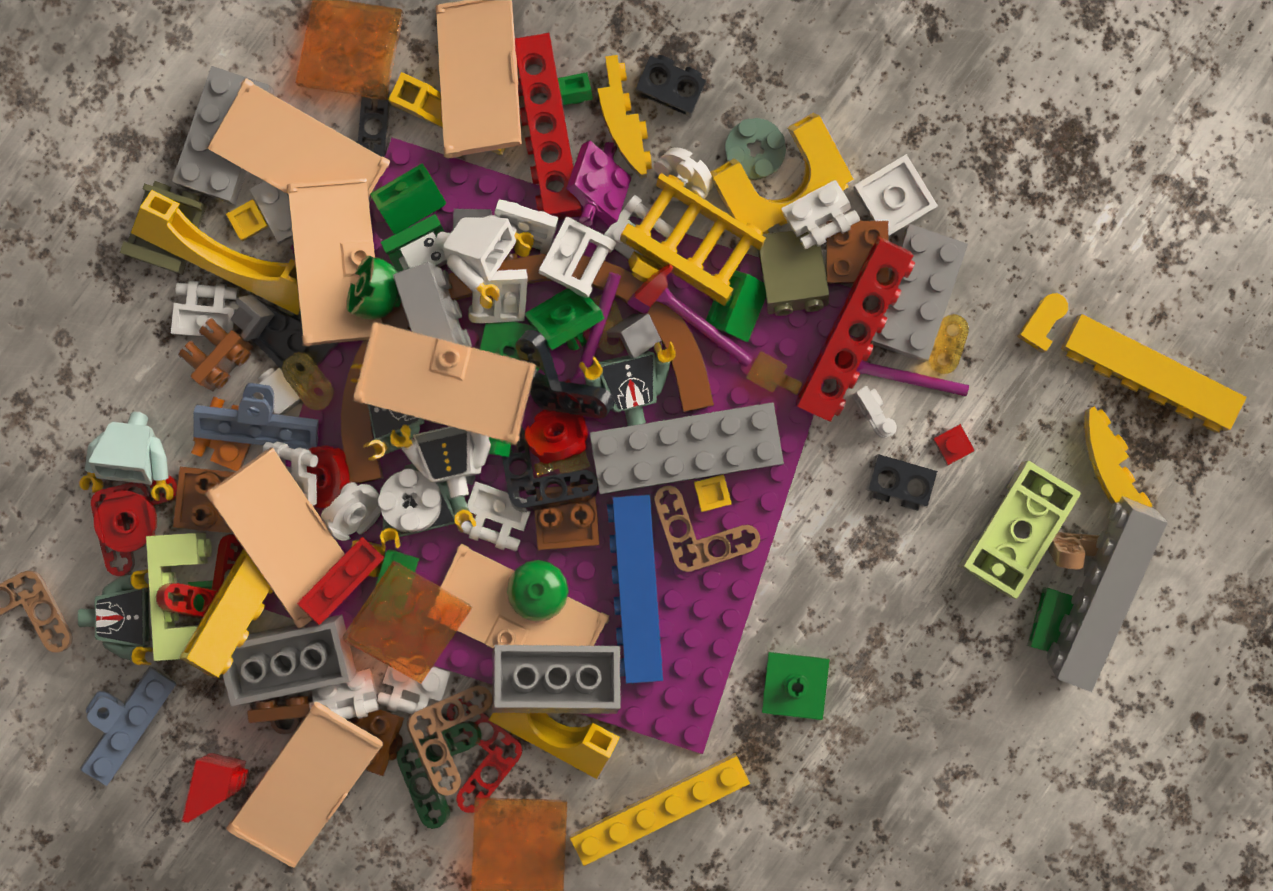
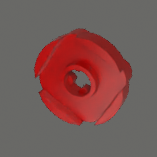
M543 410L534 417L535 422L531 427L527 426L525 430V438L530 451L538 457L540 462L545 464L568 458L574 454H580L586 448L585 441L588 437V428L584 417L580 415ZM559 431L561 434L554 436L553 432Z
M323 445L308 449L310 454L318 457V463L315 467L307 466V472L316 475L317 504L314 506L317 508H327L341 494L342 488L346 484L351 483L344 451L340 448L334 449L331 446ZM322 474H325V480L322 479Z
M118 491L108 495L94 515L96 535L104 544L115 551H137L147 544L146 536H155L157 528L155 508L144 495L133 491ZM123 513H127L128 517H133L134 523L130 524V529L126 531L124 526L118 525V520L122 519Z

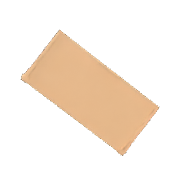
M464 0L436 5L444 157L455 158L462 155L521 145L512 0Z
M246 78L241 82V87L207 147L212 152L287 193L286 185L290 183L364 178L367 180L369 198L386 168L389 167L390 162L385 157L377 155L258 87Z
M359 178L287 184L303 346L369 340L374 322L382 324V319L360 318L347 311V297L350 285L352 283L356 286L360 277L355 274L358 266L367 256L375 257L367 180Z
M374 322L360 378L353 397L355 402L389 409L497 438L516 445L519 440L520 426L536 364Z
M271 447L223 482L209 489L205 495L213 503L293 619L297 628H301L312 619L297 606V603L345 554L275 450Z
M463 544L457 547L454 561L427 614L428 617L492 648L495 645L594 646L600 632H602L605 624L609 622V615L603 612L600 613L567 597V602L560 613L549 620L536 622L524 619L514 611L508 600L507 587L509 578L514 570L469 549V547Z
M315 702L226 829L238 838L247 841L288 866L295 868L382 747L383 742L332 712L324 705Z

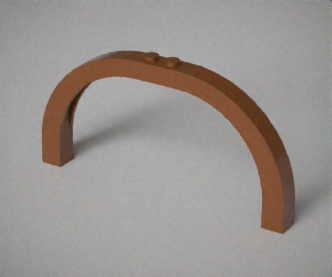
M516 253L508 254L497 270H526L527 284L553 281L538 273L547 254L520 258L517 257ZM581 257L572 277L578 280L581 279L591 257ZM603 261L591 286L604 290L609 272L619 274L621 279L615 297L628 304L630 297L644 282L635 278L631 272ZM454 273L448 274L452 284V288L448 289L452 301L473 295V291ZM657 301L653 303L647 313L637 311L639 314L650 315L665 349L669 347V342H672L676 355L671 363L676 377L683 413L713 407L714 402L701 352L683 318L668 306ZM402 302L399 307H394L388 315L381 318L384 325L407 331L411 329ZM369 340L363 341L352 365L363 364ZM350 368L342 399L341 436L350 481L359 484L384 477L380 458L371 461L368 459L375 455V448L371 445L364 448L365 443L374 440L368 404L355 402L353 397L358 383L352 382L351 379H359L361 371L359 368Z

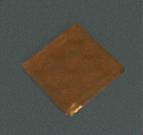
M312 0L295 82L297 86L387 100L404 15L403 10L346 0Z
M393 560L342 637L348 644L421 684L472 607L464 600Z
M474 798L471 891H564L567 800Z

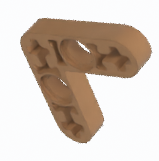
M670 485L664 486L657 491L655 505L674 562L680 570L686 572L694 571L749 553L758 547L760 534L756 528L750 525H741L696 540L680 491ZM669 490L671 495L676 494L677 500L673 502L675 511L681 508L683 515H674L665 520L663 513L670 512L666 504H660L659 499L664 497V491ZM682 520L685 522L687 532L683 537L676 538L670 534L669 526L672 521ZM742 530H746L748 534H754L755 539L751 540L750 547L746 548L745 544L741 543L735 545L738 551L731 553V545L725 537L726 535L732 533V540L742 536ZM691 537L693 544L686 545L688 551L695 553L697 557L692 560L693 565L691 567H687L686 563L679 562V557L683 556L681 546L675 550L673 542H683ZM714 539L722 540L726 545V551L721 557H713L708 552V545Z
M1058 532L1048 547V551L1057 566L1067 569L1084 568L1085 556L1096 555L1099 549L1096 547L1099 535Z
M24 571L0 583V590L6 591L10 597L9 604L4 608H0V616L23 605L47 650L58 653L70 647L73 640L71 630L39 573ZM25 577L35 579L36 584L32 586L34 591L31 593L30 590H23L17 593L21 597L18 600L16 592L10 587V584L13 583L14 588H19L25 584ZM40 603H46L51 608V615L47 620H40L35 614V609ZM56 619L59 624L53 625L57 634L63 633L65 636L61 640V647L58 643H51L50 639L54 637L51 628L45 631L42 628L43 625L51 624Z
M484 686L470 687L414 712L407 720L408 733L430 784L439 795H452L458 791L461 784L460 775L441 731L477 716L490 708L492 695ZM474 691L478 695L483 694L485 700L481 702L482 707L480 709L478 705L467 707L466 710L469 714L465 716L464 707L458 698L462 696V701L466 702L474 697ZM447 703L455 705L458 710L457 717L453 721H447L441 715V709ZM418 716L422 720L428 719L429 725L425 727L428 736L433 733L436 736V739L427 740L422 745H420L419 739L425 738L423 732L415 730L413 726L417 723L416 717ZM431 744L438 745L442 750V757L437 762H431L426 758V748ZM447 761L449 767L442 769L447 777L452 776L454 779L450 783V790H447L446 787H439L438 782L442 780V776L439 771L433 774L431 767L441 766Z

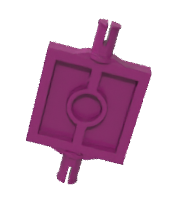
M590 140L582 144L566 189L583 206L579 222L585 226L592 225L594 215L601 218L609 226L618 222L632 177L614 162L613 158L617 146L613 142H606L603 151Z

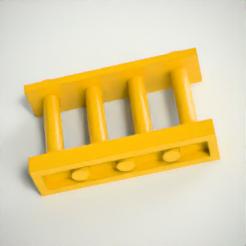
M660 173L656 186L662 189V192L640 225L635 227L629 223L626 225L621 233L620 241L661 267L672 264V274L725 306L733 291V288L729 286V279L751 245L761 250L766 238L762 236L763 232L750 223H747V225L741 223L683 187L684 183L676 176L669 174L667 177ZM672 197H675L686 204L688 208L666 242L662 241L659 243L651 238L650 231ZM700 213L715 223L693 257H688L686 260L677 254L678 250L676 248ZM726 229L741 240L719 274L712 276L703 270L704 266L702 264Z

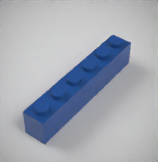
M650 495L613 497V504H607L608 523L615 522V535H609L610 552L617 553L618 564L612 566L613 584H619L620 596L614 597L615 615H621L622 627H616L617 646H623L624 658H620V677L626 676V683L663 681Z

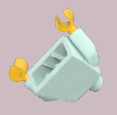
M132 412L128 423L112 422L108 424L106 430L89 443L85 463L87 475L83 476L79 481V486L82 490H89L91 480L93 483L92 493L102 490V479L152 485L153 480H156L157 485L151 491L152 497L159 501V491L161 488H164L166 490V499L171 500L173 498V489L166 484V479L169 478L167 457L161 440L155 437L151 427L146 426L148 417L145 414Z

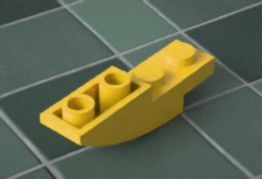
M618 55L605 56L609 87L598 88V96L607 129L618 151L630 168L641 179L647 178V170L652 169L650 151L644 152L642 140L648 139L646 122L639 121L638 113L626 115V111H631L629 92L623 93L621 81H627L625 62L619 63Z
M1095 406L1088 408L1084 414L1087 450L1095 476L1110 504L1119 502L1123 496L1152 508V503L1145 493H1138L1132 484L1135 482V478L1126 466L1121 468L1119 465L1129 458L1125 452L1128 450L1127 444L1119 434L1115 436L1108 425L1111 424V421L1102 409L1097 410Z

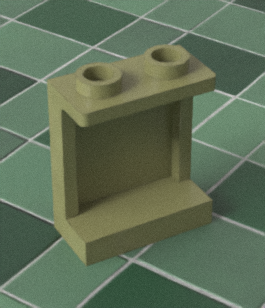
M154 181L153 186L144 183L143 190L145 193L140 206L151 190L180 203L179 210L199 229L207 207L199 202L200 196L183 191L180 196L170 192L171 186ZM130 233L128 242L123 241L120 253L125 256L183 275L187 260Z
M793 230L762 235L766 240L761 250L757 249L761 262L768 314L786 316L793 313V311L803 309L808 312H815L829 304V291L821 245L817 246L815 244L805 250L800 241V238L809 234L808 232L798 237Z

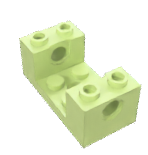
M1029 460L1021 462L1006 487L1009 491L979 540L972 542L958 565L1009 598L1014 599L1019 597L1081 495V492ZM1021 520L1027 522L1030 526V534L1024 539L1016 537L1013 530L1014 525Z
M206 533L146 536L154 661L180 659L179 657L198 625L175 627V621L179 620V614L162 610L157 604L156 593L164 584L177 583L176 572H171V566L208 563L207 557L212 556L211 540L206 539ZM169 593L168 599H171L173 602V595Z

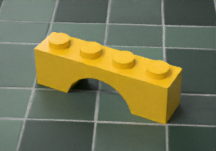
M401 72L388 99L391 105L443 129L441 92L429 84ZM505 148L491 151L502 156Z
M492 713L489 721L595 779L599 777L620 738L594 723L584 727L562 725L546 713Z

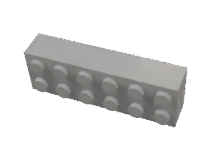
M774 402L590 433L600 495L784 464Z
M1123 496L1119 503L1115 502L1110 510L1109 520L1111 522L1107 531L1103 530L1098 537L1096 547L1099 549L1095 558L1089 559L1084 570L1086 578L1083 585L1076 588L1072 596L1071 603L1074 605L1069 615L1065 614L1060 623V637L1057 643L1053 642L1047 653L1048 663L1057 679L1089 692L1093 691L1168 523L1156 509Z

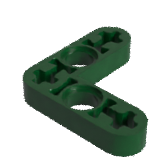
M469 720L441 731L451 757L475 747L482 737L480 727L475 722ZM463 728L466 732L471 731L473 733L469 742L467 739H463L454 744L452 738L464 732ZM433 733L430 736L427 735L425 736V738L419 739L420 745H422L427 740H432L436 738L435 733ZM410 742L401 747L397 752V763L422 824L427 828L436 829L448 821L450 809L445 796L436 793L432 786L429 793L426 794L419 792L416 788V781L419 777L426 779L428 777L425 771H420L412 776L411 772L416 767L419 769L423 765L419 756L414 760L415 764L412 760L407 761L406 755L409 754V750L411 753H417L413 742ZM432 744L426 748L425 755L429 761L437 762L440 760L442 754L435 753L432 749ZM435 795L436 799L431 801V804L430 802L423 804L422 800H426L431 796ZM432 807L434 810H440L441 812L437 819L429 817L428 813L432 811Z

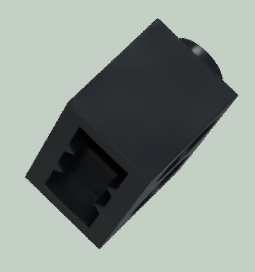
M650 55L637 84L636 94L691 118L706 85V79L702 78L703 74L690 67H686L685 70L674 66L675 61L666 56L658 55L655 58ZM661 71L666 75L667 80L661 85H655L650 81L649 77L653 72ZM683 83H688L694 87L695 92L690 97H682L678 93L677 88Z
M877 454L866 490L873 492L871 498L889 502L890 497L902 500V507L919 511L920 506L928 507L938 471ZM884 470L891 472L894 477V483L889 488H883L878 482V476ZM912 479H917L923 484V492L918 497H914L908 492V483Z

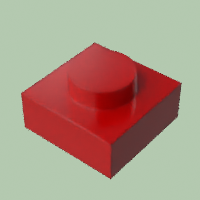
M961 424L933 438L946 465H950L975 451Z

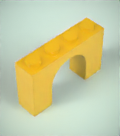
M814 112L787 127L803 157L805 165L801 184L789 196L775 200L761 197L755 191L741 163L735 158L710 172L714 186L733 218L745 225L750 223L759 228L763 234H768V229L774 225L779 224L781 226L788 223L781 208L834 180L837 181L842 191L848 187V182L854 180L820 115Z

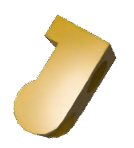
M1052 293L1044 297L1017 337L1039 352H1046L1053 342L1046 337L1056 320L1063 318L1068 311L1066 298L1058 293Z

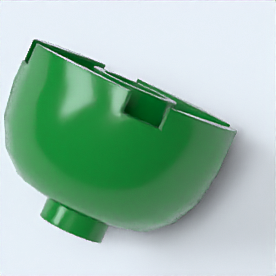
M372 256L364 258L355 272L356 275L360 276L355 286L351 283L349 288L347 311L351 312L350 314L374 320L383 318L394 307H399L402 300L393 274L398 273L397 270L390 263Z
M542 560L529 561L516 568L509 578L507 587L508 600L514 611L524 619L536 622L549 620L559 614L567 602L569 592L567 579L561 570L552 563Z

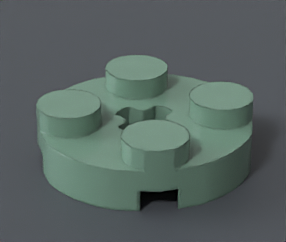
M761 118L744 119L741 123L734 126L727 137L725 144L727 161L734 158L738 160L749 180L766 178L774 174L784 161L786 154L785 137L778 127L768 120ZM758 141L761 143L760 147L764 149V153H757L755 157L750 156L751 150L747 148V145Z

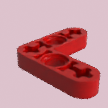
M170 475L166 479V484H172L174 495L171 500H167L164 493H159L160 500L154 499V501L150 502V491L146 484L130 482L99 490L91 498L93 518L96 510L99 508L98 502L103 500V495L107 497L114 492L129 491L133 487H138L149 502L155 506L170 502L176 498L178 481ZM153 480L152 485H150L151 489L157 485L156 480ZM123 513L122 519L118 520V525L124 526L126 531L128 529ZM99 539L107 571L115 576L129 574L135 566L133 552H119L121 558H127L128 563L123 565V571H120V568L113 567L112 561L117 560L116 551L112 550L109 552L108 546Z
M225 535L219 542L212 590L180 583L164 584L156 593L158 606L167 612L203 618L225 581V572L228 569L231 570L234 565L227 564V561H236L243 550L235 535ZM231 543L238 547L237 552L230 549ZM172 593L174 596L184 597L183 601L172 602L171 599H168V594ZM197 594H200L204 599V607L201 611H197L193 605L194 597Z
M458 698L462 705L464 704L467 707L475 705L471 701L463 702L462 698ZM451 703L447 708L449 721H453L456 711L453 709L455 705ZM485 712L479 714L481 718L475 721L477 725L489 723L493 727L494 734L490 739H481L478 743L489 754L457 794V805L466 813L477 812L519 761L523 752L521 742L506 729L489 721L490 716ZM463 728V733L466 734L469 738H471L473 736V733L471 731L466 732ZM499 732L505 735L500 740L507 746L511 743L516 745L514 752L517 755L515 757L508 756L504 758L502 756L504 750L499 745H496L495 750L489 747L497 739ZM486 766H493L498 771V779L493 783H486L481 778V771ZM473 779H476L481 787L489 791L487 794H484L481 790L475 798L479 803L477 805L471 803L469 806H466L464 804L466 798L463 796V793L470 794L477 785L471 782Z

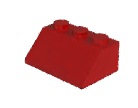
M209 753L197 759L182 822L189 823L240 791L242 787H245L249 776V769L245 768L246 760L215 753Z

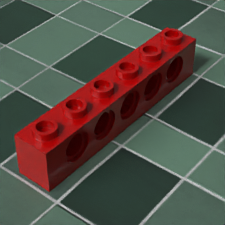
M550 33L515 38L517 67L520 78H518V97L524 96L525 107L519 109L522 125H529L530 136L525 137L527 154H534L536 165L530 166L533 185L539 184L541 195L535 196L537 210L558 217V220L566 219V217H579L582 215L580 202L566 189L574 166ZM537 64L542 67V71L537 75H531L526 72L527 68L530 65ZM542 93L548 98L542 104H535L531 101L532 97L535 94ZM543 122L550 123L553 126L552 130L545 134L538 132L536 129ZM552 151L558 154L557 160L552 163L544 162L542 156L546 152ZM552 181H560L564 185L562 190L555 193L550 192L547 186Z
M879 236L876 237L796 399L797 407L829 422L832 421L834 415L839 416L846 403L843 397L848 388L853 389L860 375L857 369L862 360L865 362L868 360L874 345L870 343L875 333L880 334L886 324L887 317L884 314L889 305L894 306L901 293V289L898 286L902 278H908L914 268L915 261H912L914 255L911 251ZM888 267L892 269V277L889 281L879 282L876 279L877 272L881 268ZM867 296H877L879 303L876 308L872 310L863 308L862 303ZM855 323H861L865 326L863 335L857 338L851 337L849 335V328ZM841 351L851 353V359L845 365H839L835 362L836 355ZM826 379H835L838 385L834 391L824 392L821 389L822 383Z

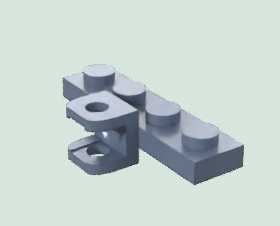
M248 383L245 386L238 410L196 405L193 412V437L256 445L279 441L288 444L289 448L292 449L300 447L308 450L318 445V419L273 414L274 391L272 387ZM255 392L262 393L264 398L256 399L253 394Z
M149 666L125 703L107 692L98 691L86 707L88 721L103 731L104 734L80 767L81 771L107 786L176 686V682ZM102 707L107 708L105 712H98V709Z

